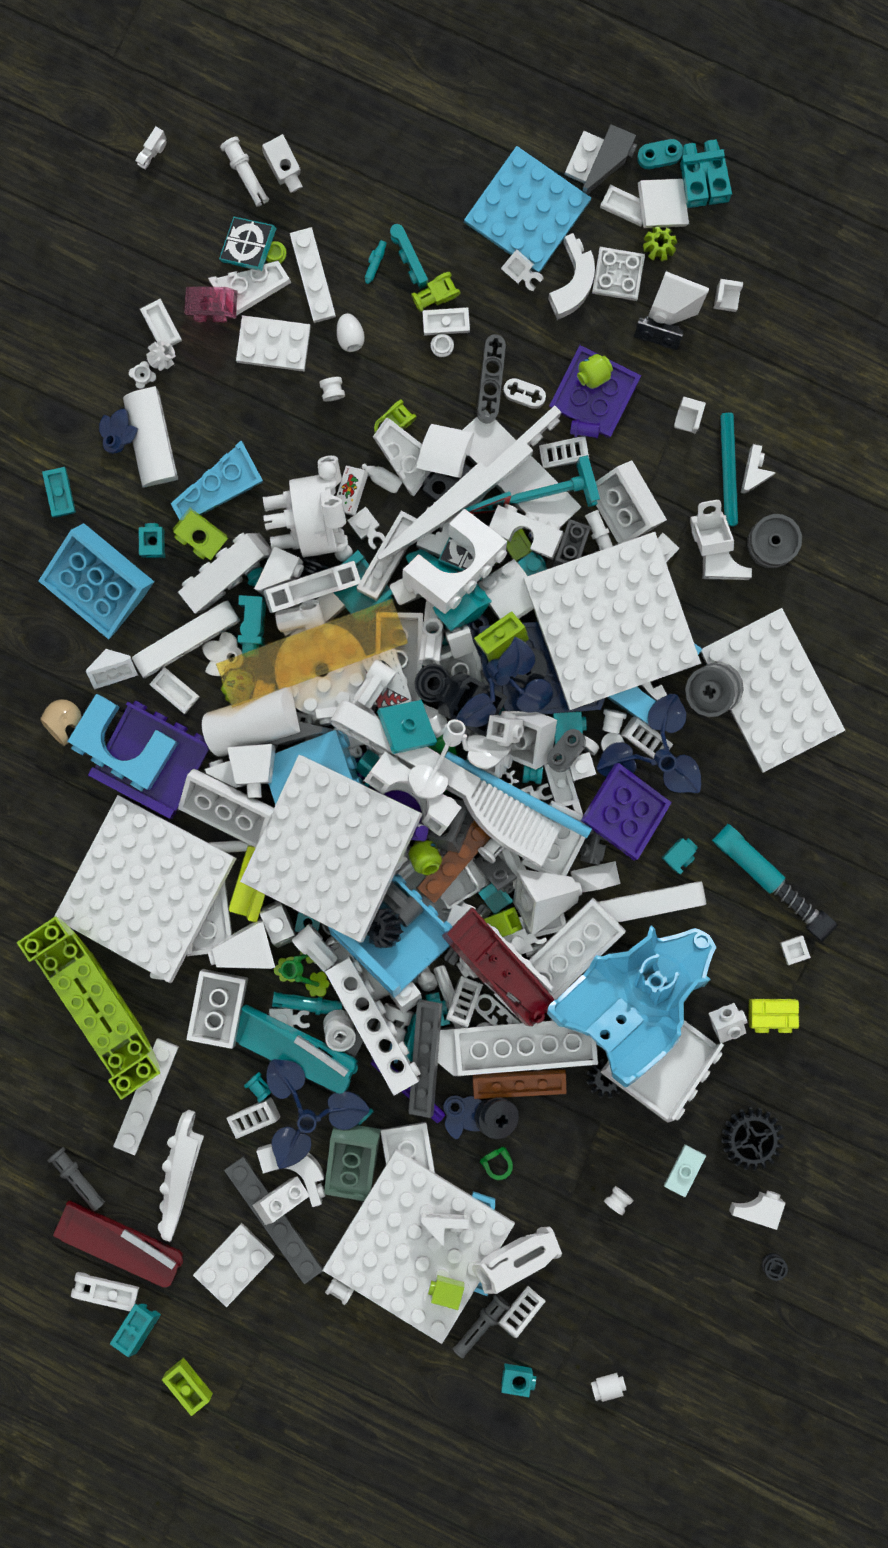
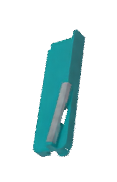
M247 1004L241 1008L242 1013L236 1042L239 1045L269 1060L280 1059L296 1062L302 1067L306 1078L336 1093L341 1094L348 1089L352 1074L358 1070L357 1060L344 1052L334 1051L326 1043ZM320 1047L321 1049H323L324 1051H326L327 1053H329V1054L332 1055L333 1057H332V1058L329 1057L327 1054H325L324 1052H322V1051L319 1050L318 1048Z

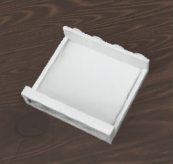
M684 1021L678 1043L657 1064L630 1086L623 1087L612 1077L609 1060L601 1070V1073L668 1123L679 1120L685 1111L683 1106L687 1100L690 1102L695 1097L698 1091L695 1088L699 1082L703 1083L710 1074L708 1070L712 1063L715 1064L722 1056L720 1050L724 1044H715Z

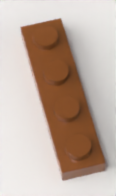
M473 820L460 852L447 851L442 856V862L437 872L426 875L416 889L432 903H435L478 853V849L483 847L489 840L490 836Z
M565 1069L476 1074L473 1075L474 1099L566 1094Z

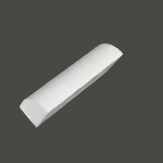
M154 386L125 395L123 402L128 413V424L138 428L132 442L142 487L178 480L158 389Z

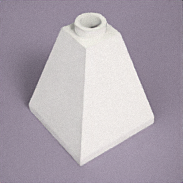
M523 869L517 870L513 903L531 934H536L578 903V898L582 895L580 883L575 882L572 877Z
M262 918L258 919L257 922L250 923L212 947V951L208 952L211 965L216 964V967L268 969L275 967Z

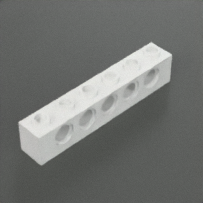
M349 957L326 970L325 973L393 1095H396L419 1082L418 1075L421 1074L415 1062L410 1063L406 1056L409 1054V1051L404 1042L399 1043L395 1034L398 1031L392 1021L387 1022L384 1016L386 1010L380 1000L376 1002L372 995L375 992L369 980L365 981L363 979L361 964L357 960L353 961L352 957ZM348 977H354L357 980L358 986L356 989L350 990L346 987L345 981ZM363 997L369 1001V1008L367 1010H361L357 1007V1000ZM372 1018L378 1019L381 1023L380 1029L376 1031L371 1030L368 1026V1021ZM382 1039L390 1040L392 1042V1049L389 1051L382 1050L379 1045ZM396 1059L402 1061L404 1069L399 1072L394 1071L391 1067V1062Z

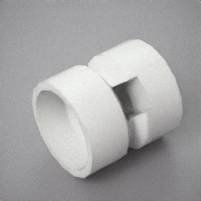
M385 1003L386 1013H384L387 1022H394L396 1020L394 1025L398 1033L395 1036L400 1043L404 1041L406 1035L404 1028L409 1026L413 1012L408 1010L403 1014L398 1006ZM380 1021L377 1024L376 1030H379L381 1027Z
M344 1010L329 1012L323 1021L326 1043L334 1051H346L354 1045L356 1040L354 1023L349 1014Z

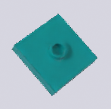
M422 700L384 707L377 711L392 754L424 748L437 743Z

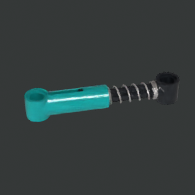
M727 824L712 840L720 850L730 856L769 894L775 892L774 895L777 894L782 899L781 902L785 901L789 905L788 908L791 907L795 914L798 913L803 918L802 921L806 923L805 928L820 942H823L838 926L825 912L811 908L812 905L807 904L805 898H801L797 891L791 889V885L785 883V876L757 852L731 825Z

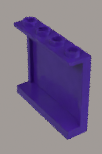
M137 701L133 704L127 702V708L106 746L113 757L121 761L136 758L142 753L155 730L179 742L150 790L145 788L143 791L138 790L130 785L132 780L125 776L123 779H120L112 774V768L105 764L103 767L96 764L95 767H92L88 776L169 819H173L178 810L187 775L193 769H200L210 749L205 742L204 736L198 733L195 736L186 733L187 727L177 722L174 726L166 722L168 717L156 711L152 715L146 711L147 706Z

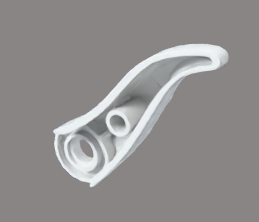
M191 1110L182 1113L175 1135L168 1139L167 1144L171 1151L167 1160L162 1165L166 1175L164 1183L160 1186V1192L164 1194V1200L160 1203L163 1217L162 1221L158 1224V1230L161 1233L162 1239L169 1242L172 1241L204 1137L192 1131L196 1112Z

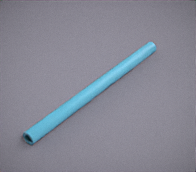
M449 751L445 755V758L481 778L480 780L486 781L487 784H491L492 787H496L497 790H501L504 794L506 793L508 796L513 797V799L525 804V806L585 838L589 836L592 830L591 827Z

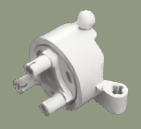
M325 456L318 460L319 475L289 480L290 491H285L281 495L263 497L266 512L286 508L283 513L264 515V522L272 521V523L265 524L266 530L286 526L287 529H291L290 534L270 537L272 550L274 546L279 549L300 548L303 558L335 552L336 558L341 562H345L353 555L352 548L348 545L347 535H344V530L340 528L346 524L343 502L341 498L334 496L336 493L335 487L342 480L338 458L336 456Z

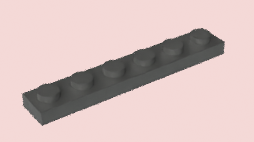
M245 1156L228 1166L224 1171L301 1281L305 1284L320 1274L323 1267L285 1214L275 1222L265 1225L256 1212L253 1204L270 1192Z

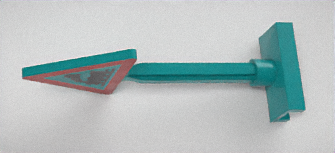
M586 455L578 458L576 466L579 476L571 478L570 481L517 493L511 496L509 491L464 509L471 514L495 512L498 505L504 507L505 504H519L571 490L574 492L584 490L588 507L598 504L597 501L600 500L589 457Z

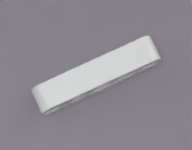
M225 601L135 654L131 659L142 677L146 678L236 625L240 619L229 601Z
M702 881L598 902L617 922L707 904Z

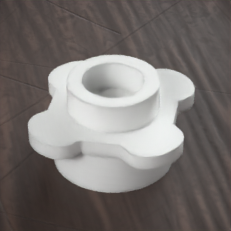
M142 361L139 365L129 370V376L134 378L136 387L139 389H143L145 384L156 380V374L151 372L146 361Z

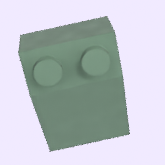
M359 1125L347 1130L333 1127L324 1189L326 1195L360 1201L366 1199L372 1189L381 1129Z

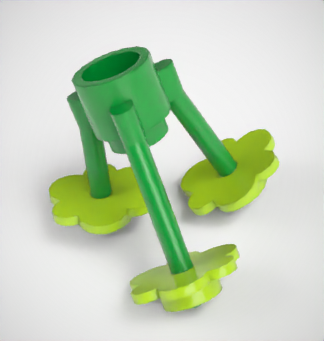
M300 951V956L279 959V965L274 967V973L280 976V981L285 982L288 980L290 982L306 983V989L310 991V995L313 997H323L326 994V988L329 987L330 983L326 980L327 975L325 972L312 973L310 979L302 977L303 966L300 963L301 960L306 958L307 963L314 962L307 954L305 955Z

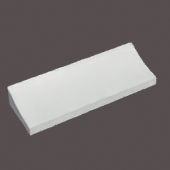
M485 409L484 411H482V412H485V414H486L487 417L490 416V414L488 413V411H487L486 409ZM476 417L463 429V431L474 433L470 456L466 455V457L474 465L481 462L486 468L516 441L496 420L485 424ZM530 456L496 487L502 494L510 491L511 496L517 493L557 484L558 482ZM568 492L513 504L524 516L527 512L539 517L538 521L543 524H547L549 521L561 527L581 508Z
M543 1021L539 1024L535 1023L533 1026L519 1023L454 1029L458 1076L598 1065L595 1040L580 1032L559 1027L554 1021Z

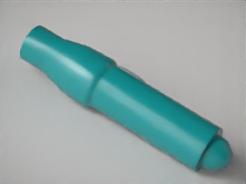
M380 240L379 245L372 251L368 262L370 265L364 277L366 284L373 281L379 264L383 259L387 245L385 241Z

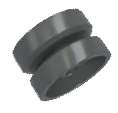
M772 514L762 518L751 529L747 537V550L750 557L756 564L764 568L775 569L786 565L798 554L802 546V534L799 526L793 519L782 514ZM775 538V542H778V544H773L771 539Z
M723 662L710 663L696 670L689 677L685 688L686 699L691 708L698 714L707 717L719 716L739 703L744 691L743 680L739 672L731 665Z

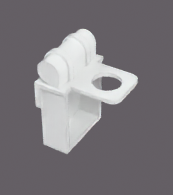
M713 500L700 503L698 505V514L690 517V525L694 541L697 542L701 555L733 551L734 539L728 526L726 515H723V512H721V501ZM708 506L716 507V510L710 514L703 513V510Z
M474 857L440 896L447 909L452 908L453 904L456 905L480 892L482 888L490 884L487 877L473 862L475 860Z

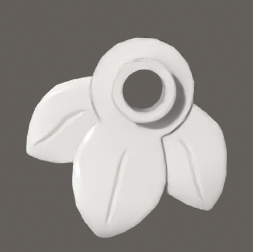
M223 631L219 641H209L202 646L204 655L207 659L211 660L205 670L210 675L223 676L229 669L236 670L244 663L242 650L238 648L237 639L231 633ZM234 654L235 659L230 662V656Z

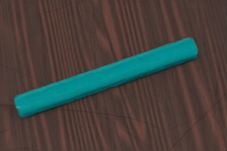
M722 413L720 419L724 515H726L728 526L733 527L738 524L733 413Z

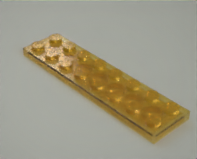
M389 599L218 662L216 666L233 708L282 688L296 685L407 644L408 641L393 600Z

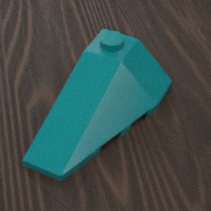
M423 549L406 556L408 563L419 554L443 572L458 573L453 568L440 564L436 557ZM477 584L470 594L466 593L462 597L460 604L455 609L451 608L446 614L435 606L433 610L447 628L453 631L479 619L492 600Z

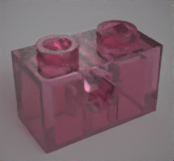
M186 287L185 315L193 317V321L207 322V318H213L214 322H227V319H236L238 291L228 287Z

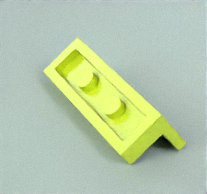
M249 845L247 846L231 898L229 911L244 915L249 921L257 922L265 894L240 882L256 848Z

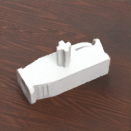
M540 1227L537 1229V1233L520 1237L489 1254L481 1263L473 1264L472 1271L481 1282L485 1294H497L544 1268L552 1259L560 1258L562 1252L553 1229L550 1227Z

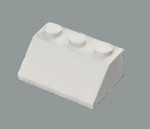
M633 461L617 466L596 481L600 496L596 506L618 544L641 537L667 520Z

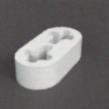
M515 378L509 379L504 385V396L512 402L532 409L540 408L545 402V391L539 386ZM513 384L517 385V390L522 391L523 394L515 392L514 395H511L510 390L507 388L513 387ZM535 392H538L541 401L531 402L532 398L526 396V393L534 395Z

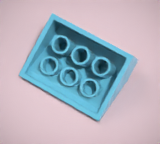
M84 523L70 530L39 579L42 585L108 639L114 635L154 583L151 578Z

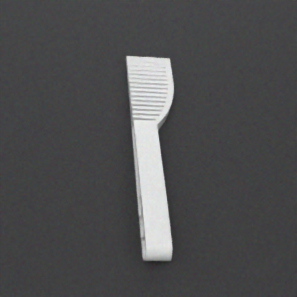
M342 700L330 720V723L337 729L381 754H384L386 751L388 754L397 757L409 769L416 765L425 764L434 770L440 754L428 747L392 754L380 719L348 701ZM444 757L437 772L447 776L448 785L446 790L463 799L473 819L492 839L515 854L542 867L562 826L530 809V807L525 806V804L520 803L518 800L513 799L508 794H504L503 791L497 790L496 787H492L491 784L480 780L481 778Z

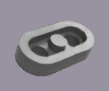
M576 729L566 731L548 754V765L556 772L568 770L585 748V736ZM572 737H576V742L570 744L569 740ZM557 756H562L560 762H555Z

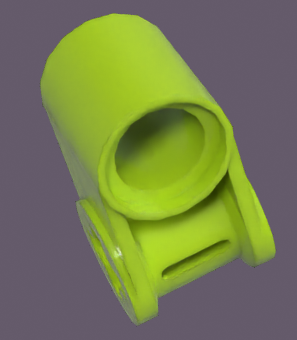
M399 400L376 421L374 434L385 418H389L404 430L415 421L417 416L411 414L403 405L404 402Z

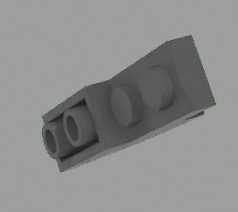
M569 519L553 567L581 558L591 526Z

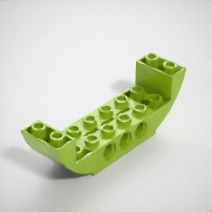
M55 916L16 942L29 962L34 960L37 962L112 1075L108 1081L121 1100L160 1074L157 1058L141 1025L93 953L90 952L82 940L64 921Z

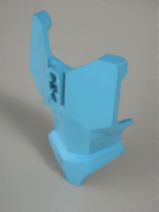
M651 925L647 937L629 951L605 956L596 955L586 972L557 1000L555 999L549 1005L547 1014L559 1027L580 1032L595 1040L596 1044L606 1051L612 1077L623 1087H628L657 1064L678 1043L681 1037V1028L684 1024V1002L693 990L704 987L711 980L707 976V972L716 946L707 933L697 928L676 935L657 938L655 928ZM617 1020H623L624 1024L617 1023ZM608 1032V1039L605 1040L600 1037L603 1034L606 1035Z

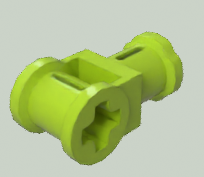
M450 272L443 273L427 283L425 290L417 294L415 292L411 294L420 312L433 303H436L438 306L460 295V290L455 288L451 280L452 275Z

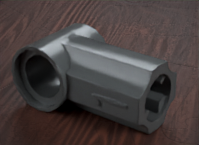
M391 881L382 902L389 909L400 914L399 920L403 922L402 925L408 927L424 910L413 897L406 896Z

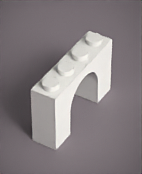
M465 509L449 523L448 536L471 554L473 563L470 567L462 572L446 573L437 569L418 554L403 569L402 581L444 614L451 608L455 609L460 604L462 597L474 590L477 581L481 577L486 578L491 572L492 566L496 562L500 563L507 554V541Z

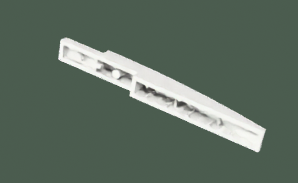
M553 406L487 468L481 462L475 465L377 555V559L383 562L450 521L461 510L471 506L503 481L532 455L533 450L529 445H536L543 438L541 434L547 428L552 430L560 422L558 418L561 411L556 406Z

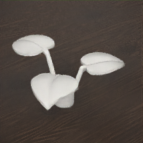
M423 704L435 737L438 738L443 734L445 746L434 770L425 764L416 765L411 769L408 776L409 785L413 793L420 798L432 799L443 794L448 785V778L437 771L449 746H457L461 741L463 749L469 751L467 758L470 763L482 769L496 766L507 756L509 749L505 746L497 745V741L486 739L482 735L470 736L466 742L467 735L464 734L466 727L463 722L451 720L447 724L446 717L439 714L438 710Z

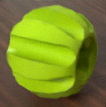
M660 226L653 228V233L647 232L644 237L646 243L643 244L644 252H650L648 258L654 261L655 257H658L661 262L667 260V255L673 256L676 251L674 245L677 244L676 236H670L672 230L666 227L665 231H662ZM658 241L662 242V247L658 246Z

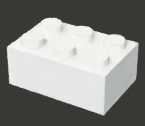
M202 969L199 972L186 1040L233 1049L236 1044L242 1013L241 1008L244 1003L248 982L247 977Z

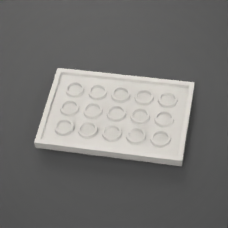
M782 608L701 650L700 653L706 665L716 662L729 664L739 672L743 680L744 691L742 698L730 711L762 773L845 731Z

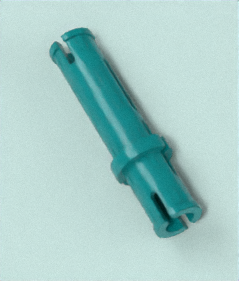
M274 992L272 1007L314 1012L315 1015L342 1010L343 1005L341 1001L325 1000L319 996L318 998H310Z

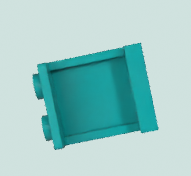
M357 550L342 564L354 561L361 580L369 564ZM358 585L333 592L359 624L363 621L366 624L376 616L375 611L382 606L384 609L394 600L392 598L393 593L388 585H386L377 601L358 592L356 589Z

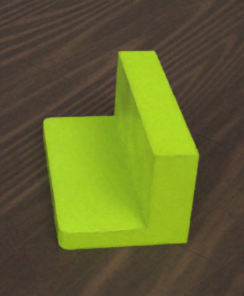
M511 611L474 639L486 654L488 662L493 659H500L502 654L511 645L514 637L524 642L528 641L529 638L525 626Z

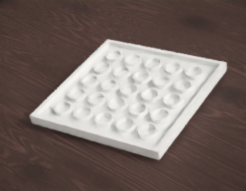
M655 532L523 578L569 710L701 664Z
M298 755L273 809L274 813L261 835L240 882L363 943L423 813L311 759Z
M117 795L55 916L64 921L70 928L165 981L172 983L237 858Z
M395 1150L322 1271L442 1344L480 1282L472 1271V1265L481 1263L486 1256L500 1249L515 1222L400 1151ZM422 1213L468 1215V1229H463V1232H450L449 1228H445L443 1247L421 1223ZM437 1275L464 1282L465 1288L459 1310L431 1303V1295H428L431 1280L436 1281Z

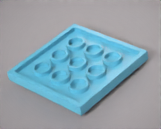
M516 146L466 216L464 223L508 254L512 255L518 250L534 264L531 270L540 273L591 201V197Z

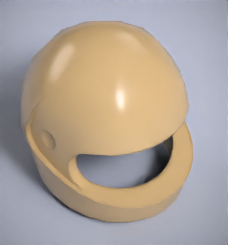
M56 700L48 705L40 721L61 745L65 746L69 743L67 742L68 736L65 728L67 725H70L75 729L81 720V712L71 701Z

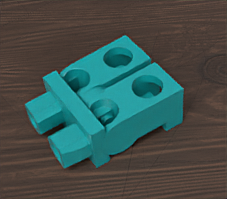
M717 140L706 141L704 143L705 152L697 153L695 143L683 146L680 167L687 208L706 206L707 201L709 205L730 201L732 191L724 158V149L720 150Z
M239 595L238 605L245 608L244 621L240 626L242 635H238V643L243 645L242 656L259 658V647L265 646V639L262 637L265 627L266 600L263 597Z

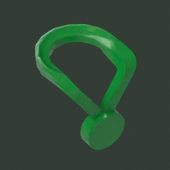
M505 1147L488 1153L480 1160L487 1174L495 1180L506 1179L513 1170L511 1157ZM499 1153L508 1162V1170L503 1175L493 1174L487 1162L499 1155Z

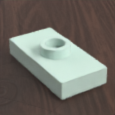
M684 1144L664 1187L686 1197L706 1155Z

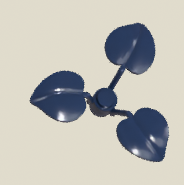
M514 637L511 645L502 654L500 659H493L487 664L486 671L490 676L487 680L490 685V698L485 693L474 696L459 711L455 720H459L469 727H480L487 724L490 715H495L496 707L492 704L495 701L494 684L503 686L509 682L521 694L516 700V705L523 712H537L551 702L553 689L548 681L544 679L533 680L523 690L511 678V676L515 678L517 674H527L533 668L535 655L528 644Z
M669 694L658 699L648 712V724L651 729L660 730L664 746L663 749L655 753L654 759L637 754L633 755V750L628 744L616 742L604 750L597 765V771L607 777L616 763L621 764L631 773H634L637 768L634 759H639L652 765H657L664 772L663 782L669 790L678 793H699L701 790V774L696 761L688 755H680L675 758L669 751L665 737V731L669 733L677 732L686 721V711L678 695Z
M273 1059L267 1068L268 1087L271 1093L280 1099H285L292 1093L299 1112L297 1131L292 1127H283L272 1138V1150L279 1169H283L297 1164L307 1156L311 1149V1138L305 1133L312 1132L316 1128V1122L320 1121L327 1113H330L329 1121L334 1127L340 1130H347L356 1126L370 1110L362 1098L349 1091L341 1094L335 1092L328 1098L329 1109H325L317 1116L312 1110H303L295 1091L302 1088L305 1082V1073L302 1067L293 1061Z

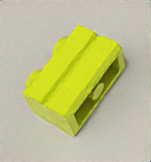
M749 999V1027L755 1028L756 1033H769V1029H778L779 1033H792V1029L799 1028L798 1000Z

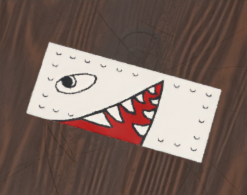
M394 646L361 657L366 674L376 659L396 671L391 683L386 689H383L376 700L378 709L412 702Z

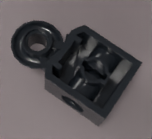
M437 664L421 668L415 677L414 686L417 695L427 702L438 701V713L450 720H455L459 711L474 696L485 693L490 698V686L461 672L450 678L447 670ZM433 678V684L428 688V680ZM494 689L495 701L492 704L496 707L495 715H499L508 696ZM488 723L480 727L465 726L476 734L485 737L487 735Z

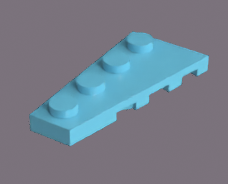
M242 441L236 444L235 448L228 454L226 453L216 465L207 470L196 483L192 484L171 503L179 520L189 507L198 514L203 515L263 483Z

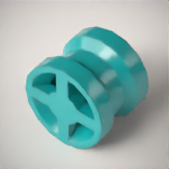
M524 765L522 782L534 781L536 784H541L543 766L535 770Z

